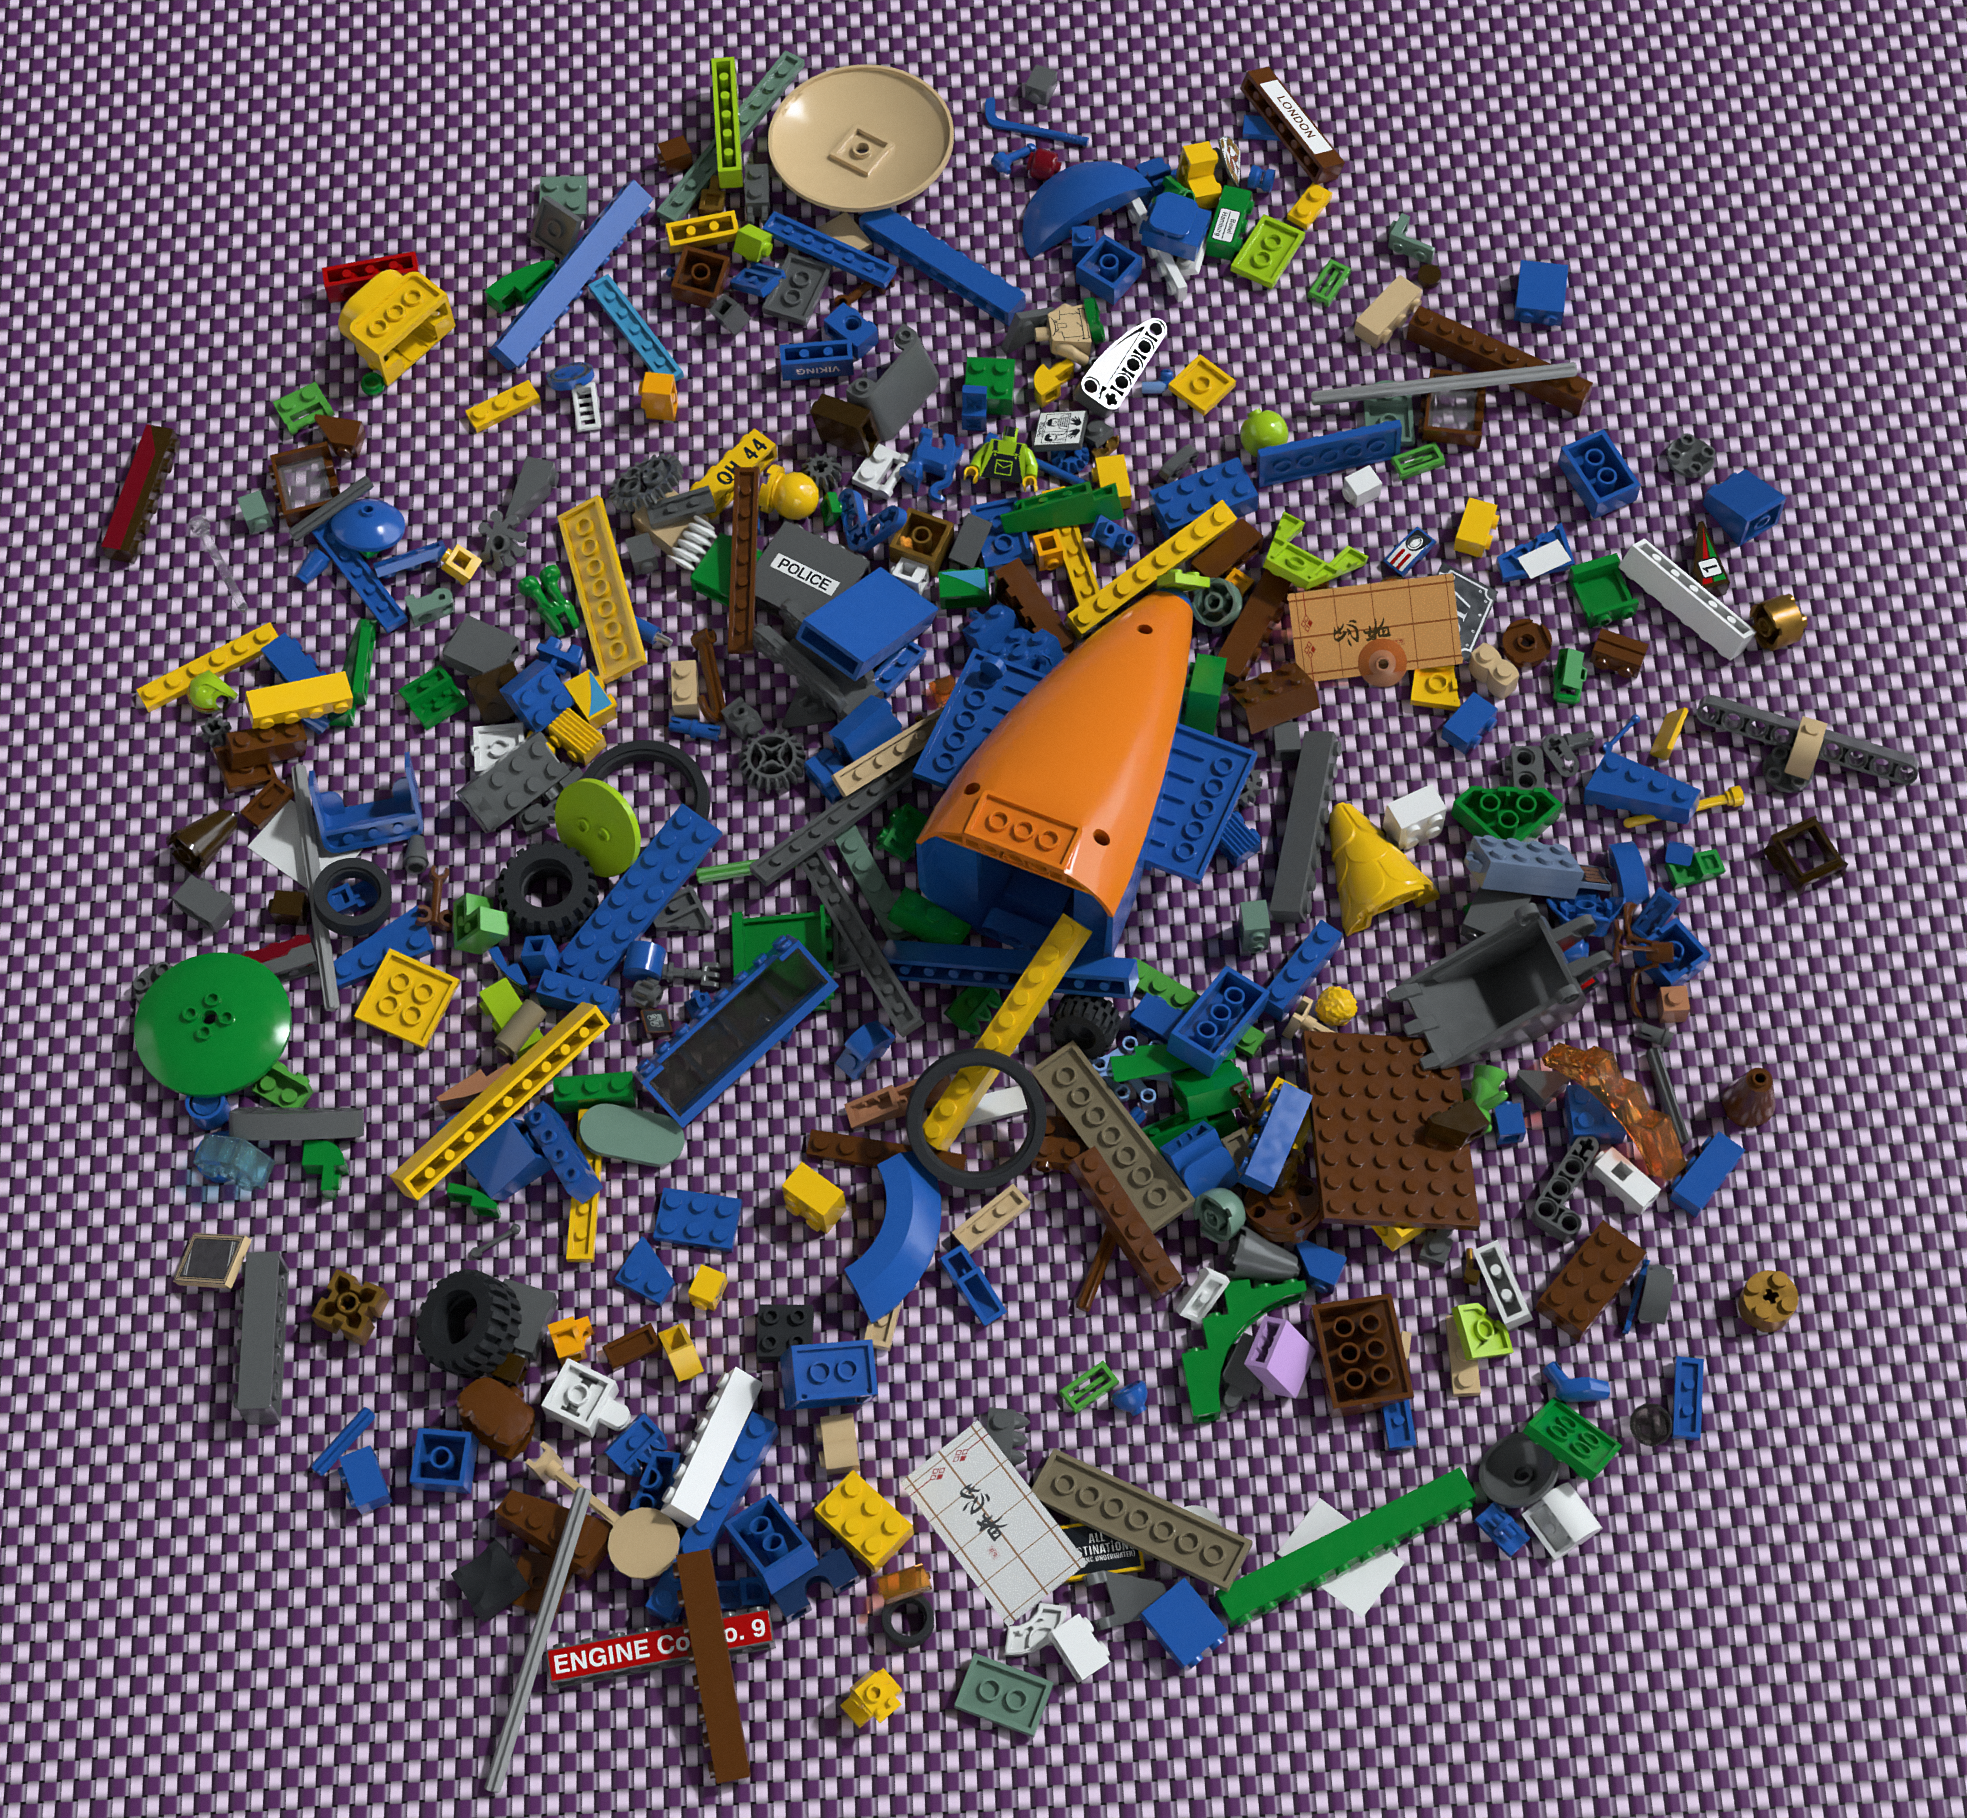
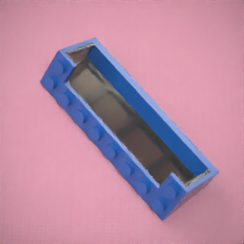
M789 934L779 936L772 943V949L766 954L764 952L759 954L752 961L754 965L747 971L742 970L733 978L734 983L727 989L724 987L719 990L713 997L715 1000L709 1006L704 1005L699 1008L694 1014L695 1018L689 1024L684 1023L679 1026L674 1032L675 1036L669 1042L667 1040L663 1041L655 1049L656 1053L649 1060L645 1058L635 1067L637 1071L633 1075L682 1128L839 987L802 943Z

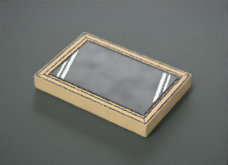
M193 1233L173 1282L182 1286L231 1289L250 1246L251 1239L244 1235Z

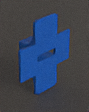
M1162 157L1140 163L1136 166L1138 172L1148 180L1153 188L1152 192L1150 190L1140 196L1144 206L1150 204L1154 196L1161 195L1164 192L1165 186L1162 184L1165 176H1172L1177 181V169L1171 171L1169 163L1165 164Z

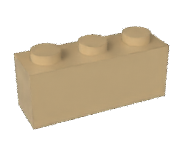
M1399 275L1355 320L1354 334L1375 349L1382 343H1387L1393 331L1397 327L1401 328L1405 324L1408 315L1411 312L1415 313L1419 305L1421 306L1422 289Z

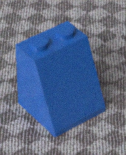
M1745 469L1738 474L1736 472L1731 474L1723 483L1719 485L1714 484L1709 487L1705 493L1703 506L1736 545L1740 547L1778 524L1787 498Z
M510 1117L463 1159L467 1165V1172L474 1179H477L482 1186L480 1188L481 1192L491 1199L500 1201L506 1200L553 1169L526 1122Z

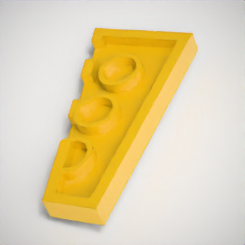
M1454 664L1415 669L1410 705L1457 711L1461 706L1460 699L1458 698Z

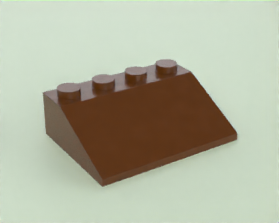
M1392 1293L1311 1305L1308 1316L1330 1419L1357 1415L1414 1398Z

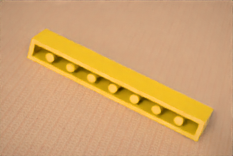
M1222 499L1067 614L1064 620L1065 624L1078 640L1082 639L1156 584L1157 576L1167 574V570L1176 569L1230 529L1237 521V517Z

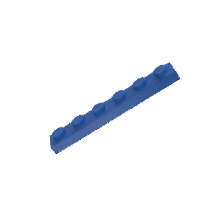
M775 211L762 228V230L773 234L772 238L883 289L887 287L897 272L896 266Z
M332 518L311 532L387 634L408 622L405 613L356 550L342 545L333 536L331 530Z

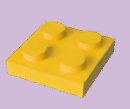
M1199 354L1168 384V390L1205 416L1236 386V380Z

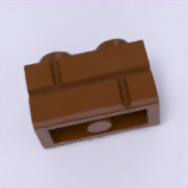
M1601 628L1589 662L1601 670L1611 669L1617 671L1624 678H1637L1649 644Z

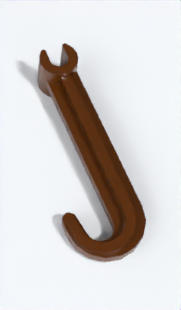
M704 628L692 635L690 639L693 647L699 651L711 710L704 695H700L697 699L700 710L706 720L711 723H719L724 720L721 710L726 706L713 644L717 641V635L714 630L708 632L707 628Z

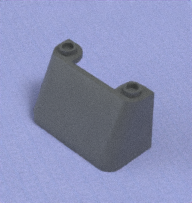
M904 323L894 334V343L902 350V353L875 383L868 378H858L846 389L848 403L871 410L881 441L893 439L939 384V373L918 334Z

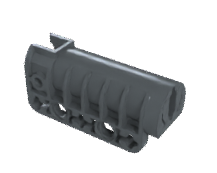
M787 598L780 605L779 615L784 618V624L781 628L782 637L769 625L765 626L761 623L752 630L755 650L762 653L766 658L771 659L775 664L780 663L783 665V670L787 675H794L801 687H808L812 697L815 699L821 698L827 710L836 711L837 718L840 721L871 694L880 699L884 698V692L875 685V676L872 669L854 681L795 639L803 619L810 614L793 599Z

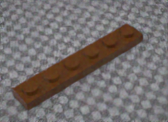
M811 1129L806 1156L877 1169L879 1163L896 1154L913 1150L911 1145ZM931 1149L946 1164L965 1170L967 1155Z

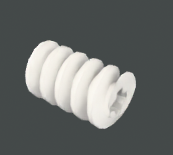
M696 515L693 518L697 524L689 523L688 525L692 532L684 531L682 534L686 540L678 539L677 543L680 548L673 547L671 549L675 557L667 555L681 567L692 571L695 568L691 562H701L697 554H706L702 546H712L708 538H717L713 531L715 528Z

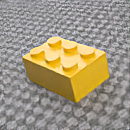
M854 1470L814 1509L816 1518L875 1574L914 1535L913 1525Z

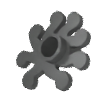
M494 510L490 514V518L494 521L493 528L486 522L480 523L478 527L479 533L487 534L489 537L485 546V552L480 554V559L482 562L489 563L493 557L492 569L495 572H501L505 565L507 567L516 566L517 559L513 557L514 555L518 558L526 556L527 549L519 546L517 542L524 543L528 539V535L525 531L517 532L509 529L510 526H517L520 523L517 515H510L502 522L503 514L500 511Z

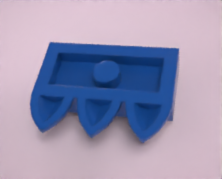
M641 1412L603 1452L621 1471L630 1476L640 1477L641 1468L636 1459L638 1458L640 1461L648 1463L653 1453L650 1445L657 1449L666 1450L667 1440L663 1432L645 1413Z

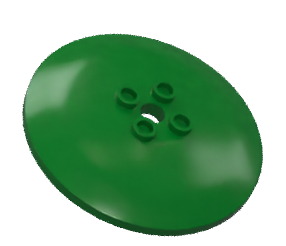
M224 952L207 953L191 957L164 972L144 995L134 1024L137 1052L148 1072L159 1083L170 1090L187 1096L203 1098L232 1094L257 1082L272 1069L281 1057L291 1032V1005L279 979L266 966L254 959L240 954ZM210 1014L217 1015L214 1023H204L206 1016Z

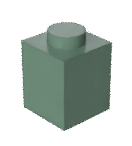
M260 490L237 498L251 534L262 532L274 526Z

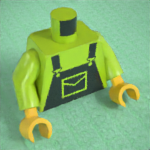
M1004 426L1002 440L991 438L990 442L983 444L973 456L969 467L964 470L963 480L965 481L967 476L972 475L974 476L973 484H976L979 473L980 477L1022 483L1024 492H1026L1027 486L1033 485L1034 492H1037L1038 463L1032 450L1027 448V444L1017 443L1019 428Z

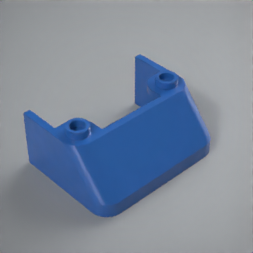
M404 752L406 776L400 777L394 782L392 788L394 798L344 807L342 797L336 792L320 793L315 771H309L308 788L322 843L327 851L341 853L407 840L411 836L420 835L423 832V815L410 752Z

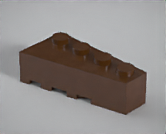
M1019 557L994 571L995 597L999 602L1014 610L1020 626L1033 634L1043 628L1056 636L1065 657L1075 650L1076 639L1074 634L1069 629H1066L1060 616L1054 611Z
M511 1489L495 1510L498 1525L548 1557L555 1559L570 1509ZM585 1514L569 1566L570 1570L586 1581L589 1580L609 1553L608 1541L613 1525L606 1520Z

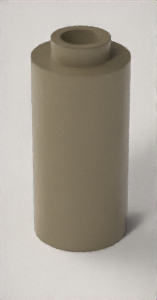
M526 999L494 1039V1042L497 1044L496 1050L506 1057L509 1055L515 1056L547 1016L546 1012L535 1002Z

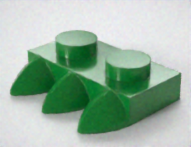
M966 986L943 1014L961 1031L965 1030L970 1034L980 1035L981 1029L976 1018L986 1022L991 1021V1013L986 1005L993 1008H1001L1002 1000L993 988Z

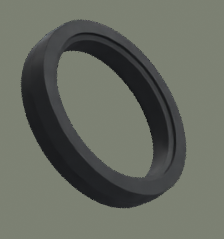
M636 740L617 745L597 757L581 778L603 781L613 771L629 763L638 761L664 763L679 771L688 780L694 792L693 811L708 821L710 793L701 769L688 754L668 743L654 740ZM640 847L638 857L641 855V853L645 850L646 847Z
M963 1049L936 1060L918 1078L907 1103L906 1131L909 1143L917 1159L938 1179L964 1189L993 1188L1017 1177L1035 1159L1045 1136L1046 1106L1043 1094L1036 1080L1015 1059L989 1049ZM969 1066L991 1067L1009 1075L1024 1091L1030 1111L1028 1132L1019 1150L1005 1163L984 1171H965L943 1162L930 1149L925 1140L922 1127L923 1108L934 1086L949 1073Z

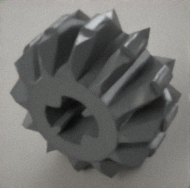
M816 452L815 458L807 456L806 463L801 466V472L813 479L819 491L824 490L827 493L828 488L836 489L837 483L841 482L842 469L840 463H837L835 456L829 458L827 452L823 456H819Z

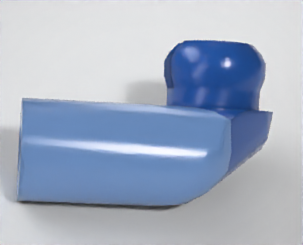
M1164 369L1160 372V377L1156 382H1142V394L1164 393L1168 389V384L1174 379L1172 377L1173 372L1169 369Z

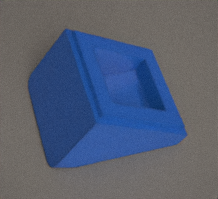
M1668 840L1666 842L1665 861L1690 866L1694 848L1691 844Z

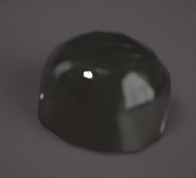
M1645 1403L1637 1407L1630 1416V1430L1641 1444L1650 1447L1658 1446L1666 1442L1671 1435L1672 1420L1662 1406Z

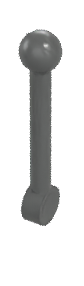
M513 1224L510 1230L482 1247L472 1248V1257L478 1259L485 1250L512 1234H519L521 1231L520 1225Z

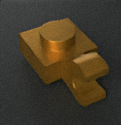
M711 175L709 189H702L699 205L700 214L711 215L724 211L726 192L720 189L719 176Z

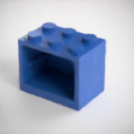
M872 1339L790 1346L780 1356L785 1411L866 1404L878 1395Z

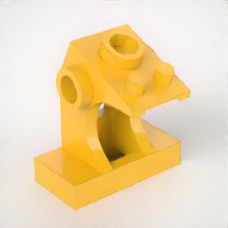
M884 1668L877 1672L870 1670L849 1688L851 1694L840 1706L860 1729L873 1716L881 1723L902 1704L896 1696L902 1692V1689Z

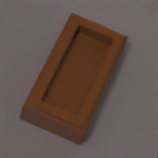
M649 1323L602 1346V1349L613 1372H616L663 1349L652 1324Z

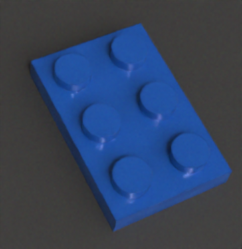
M1017 497L970 506V514L993 523L981 550L984 568H987L988 572L996 571L1018 557L1024 565L1034 563L1027 532L1005 533L1000 518L1001 514L1014 511L1013 504L1018 501Z
M664 1187L653 1239L660 1242L733 1252L743 1203L742 1199Z

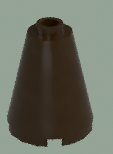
M220 809L171 832L166 837V844L168 847L172 844L175 850L172 855L184 869L190 873L197 871V875H201L238 828L237 817L230 810Z

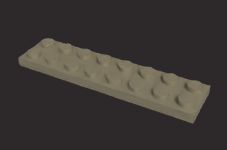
M1073 1040L1030 1070L1087 1148L1090 1149L1094 1146L1097 1148L1153 1234L1194 1205L1195 1198Z
M1055 1448L1031 1489L1044 1506L1227 1593L1253 1545L1252 1540Z

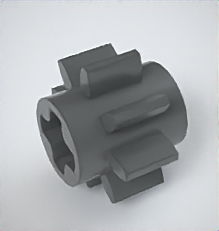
M221 716L218 718L209 717L205 725L200 726L203 732L201 735L204 743L209 741L211 748L225 746L226 733H229L232 729L230 723H224Z
M648 976L647 980H638L631 992V997L635 998L636 1007L647 1010L648 1007L656 1008L663 996V990L660 989L659 981Z

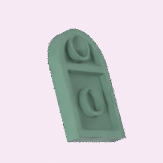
M1384 380L1376 382L1374 384L1391 383L1395 381ZM1411 395L1364 400V426L1400 420L1402 425L1401 447L1414 446L1415 434Z

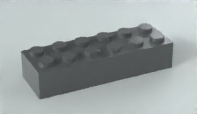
M279 1251L246 1252V1262H242L241 1274L242 1278H245V1284L240 1289V1302L243 1304V1313H239L238 1326L242 1330L241 1339L237 1340V1354L240 1356V1365H237L235 1368L236 1382H239L238 1392L234 1393V1407L237 1408L240 1416L244 1418L248 1425L281 1424L289 1268Z

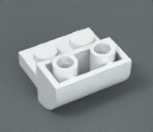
M1564 1483L1554 1488L1539 1502L1521 1514L1555 1561L1603 1529L1570 1483Z

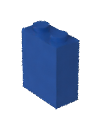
M1521 260L1513 321L1561 326L1565 307L1568 265Z
M871 694L828 732L846 766L902 732V724L892 714V706L886 699H880Z
M1185 1577L1138 1616L1181 1670L1186 1665L1190 1669L1204 1659L1201 1653L1208 1647L1212 1651L1225 1641L1222 1635L1228 1631Z

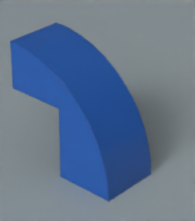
M1630 841L1608 845L1609 863L1616 870L1618 897H1625L1626 902H1633L1636 905L1648 903L1650 894L1647 876L1636 844Z

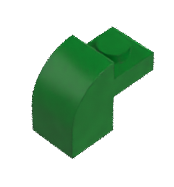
M324 1140L304 1141L303 1168L307 1174H322V1194L325 1199H336L337 1190H341L342 1186L341 1175H349V1167L341 1150L333 1143Z

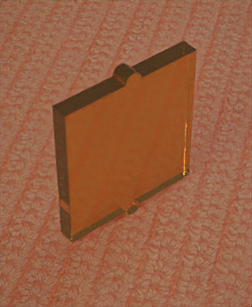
M923 1563L878 1577L876 1578L879 1586L877 1589L878 1594L882 1595L886 1605L932 1590L929 1581L931 1578L930 1573L925 1571Z

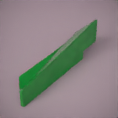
M359 619L342 669V672H346L352 692V708L344 713H328L327 718L330 720V726H354L357 704L367 705L378 623L376 619Z
M1167 1044L1134 1046L1132 1055L1110 1056L1106 1073L1114 1082H1122L1192 1068V1066L1166 1051ZM1235 1049L1230 1052L1224 1061L1236 1058Z

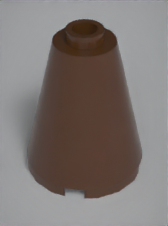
M1753 1068L1726 1087L1722 1098V1106H1724L1729 1120L1745 1128H1754L1769 1121L1776 1107L1773 1078L1769 1071L1764 1068Z

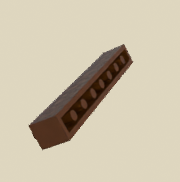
M1420 305L1408 325L1407 340L1479 372L1551 365L1546 361ZM1576 375L1575 377L1512 383L1508 385L1580 416L1590 398L1593 382Z
M711 1549L676 1555L677 1562H672L674 1578H680L682 1590L677 1591L679 1606L685 1607L687 1618L682 1619L685 1636L690 1635L692 1646L687 1647L690 1664L695 1663L697 1675H693L692 1679L695 1693L700 1692L702 1703L697 1704L700 1721L705 1720L707 1732L702 1733L705 1750L710 1749L712 1761H708L710 1779L716 1778V1783L718 1784L751 1777V1770Z

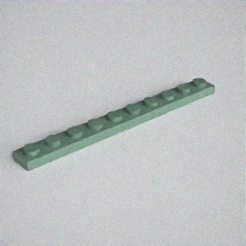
M785 50L739 107L741 145L805 66L804 59ZM716 137L656 210L657 217L668 223L681 221L701 196L702 189H707L710 185L711 175H718Z

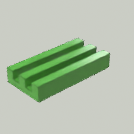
M1330 259L1308 292L1307 298L1311 300L1315 298L1316 302L1321 303L1322 301L1324 306L1329 307L1351 274V268ZM1335 267L1336 269L1327 281L1326 285L1324 286L1322 291L1318 293L1317 291L1326 279L1327 275L1329 274L1331 269ZM1343 271L1342 275L1340 276V278L1338 279V281L1336 282L1328 296H1325L1329 291L1330 287L1332 286V284L1334 283V281L1336 280V278L1338 277V275L1340 274V272Z
M1436 442L1393 456L1390 461L1392 466H1395L1394 470L1399 474L1400 481L1445 465V459ZM1432 451L1435 452V453H1433V454H1430V455H1427V456H1424V457L1421 456V455L1430 453V452H1432ZM1415 458L1413 461L1407 462L1402 465L1400 464L1401 462Z
M1101 1361L1061 1389L1059 1394L1065 1399L1066 1404L1071 1407L1076 1415L1119 1385V1380L1106 1363ZM1103 1370L1105 1372L1102 1376L1070 1397V1392ZM1107 1379L1111 1380L1076 1405L1075 1402L1078 1401L1080 1398L1088 1394L1090 1391H1092L1097 1386L1105 1382Z

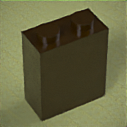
M823 393L813 403L810 413L821 441L867 458L872 455L881 438L871 410Z

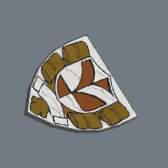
M1221 136L1218 139L1219 148H1213L1218 155V163L1215 165L1214 170L1226 168L1234 186L1239 188L1241 151L1230 137Z

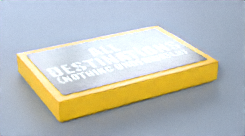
M1082 1523L1060 1526L1087 1561L1084 1567L1064 1583L1083 1581L1082 1576L1102 1570L1118 1574L1145 1571L1143 1553Z

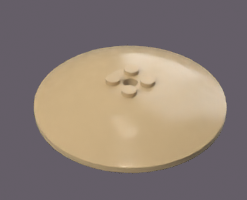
M881 65L844 66L820 73L808 79L785 97L772 118L768 132L770 159L781 181L804 200L823 208L842 212L882 210L899 205L922 193L945 169L954 144L952 117L941 96L920 78L903 70ZM864 149H867V150H868V151L865 152V153H858V152H857L858 150H864Z

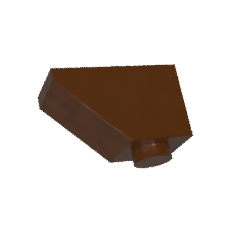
M315 414L314 419L318 430L335 455L343 458H359L366 436L362 421Z

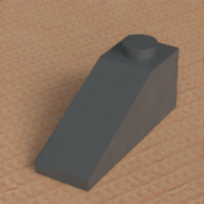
M526 456L505 516L506 519L510 515H517L520 523L517 526H510L509 529L514 530L550 496L553 486H557L559 472H556L553 461Z

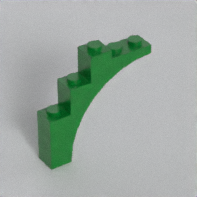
M1229 1279L1230 1283L1222 1292L1226 1314L1222 1315L1220 1312L1208 1314L1206 1318H1202L1201 1328L1206 1350L1197 1347L1181 1353L1182 1372L1193 1424L1220 1420V1377L1226 1358L1234 1344L1250 1325L1266 1313L1285 1304L1304 1300L1307 1292L1305 1280L1288 1279L1283 1281L1282 1284L1273 1286L1269 1283L1257 1285L1255 1289H1251L1249 1279Z

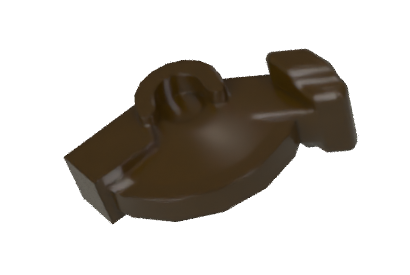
M1246 1080L1232 1085L1229 1090L1232 1097L1238 1096L1240 1100L1238 1107L1243 1117L1247 1118L1252 1129L1259 1126L1260 1117L1253 1105L1252 1098L1247 1096L1246 1090L1249 1089V1085Z
M1290 1149L1279 1179L1275 1184L1274 1193L1284 1196L1290 1187L1295 1186L1298 1179L1297 1167L1298 1165L1303 1166L1305 1162V1154L1302 1151Z

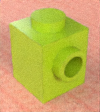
M747 224L737 231L733 252L744 256L748 261L759 262L770 255L773 244H771L773 234Z

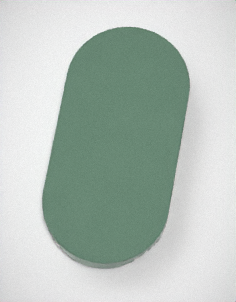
M599 1104L591 1107L583 1115L579 1126L581 1141L593 1154L652 1167H663L676 1160L681 1155L685 1142L681 1126L671 1117L613 1104Z

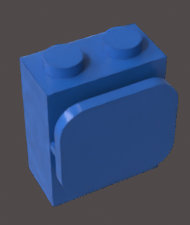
M1164 192L1157 196L1155 203L1149 204L1146 214L1148 219L1147 221H1142L1139 229V234H1142L1141 245L1194 262L1209 228L1212 212L1198 208V204L1193 199L1171 192Z
M1204 1120L1159 1148L1165 1161L1194 1198L1212 1188L1230 1189L1239 1180L1237 1168L1229 1151L1223 1147L1215 1128Z

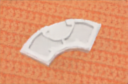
M1039 1603L1036 1614L1028 1622L1020 1626H1009L1004 1656H1024L1045 1647L1051 1642L1047 1635L1064 1623L1067 1606Z

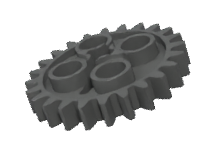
M661 453L658 457L654 454L650 459L645 457L643 462H635L634 467H627L628 471L620 473L621 478L614 479L615 484L610 486L611 490L608 492L609 498L616 509H621L622 512L626 510L631 512L634 508L639 511L642 506L648 508L650 503L656 504L659 498H666L665 494L673 492L672 487L679 485L677 481L683 479L681 476L684 474L683 466L675 455L671 456L670 453L666 456L664 453Z

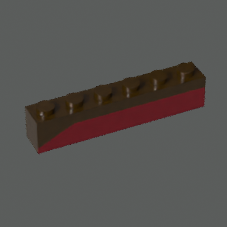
M146 424L101 545L107 559L135 564L137 556L141 555L144 537L150 531L152 515L156 514L158 509L159 496L165 490V479L167 474L171 473L173 467L172 460L175 453H178L180 449V440L177 438L174 429Z

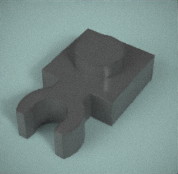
M578 766L569 768L570 773L541 795L546 801L553 800L564 788L578 781L584 775Z
M557 799L549 802L545 808L539 802L517 812L526 836L550 828L549 821H555V812L553 811Z
M1434 1229L1435 1233L1428 1231L1419 1259L1445 1267L1454 1241L1446 1237L1450 1236L1454 1230Z

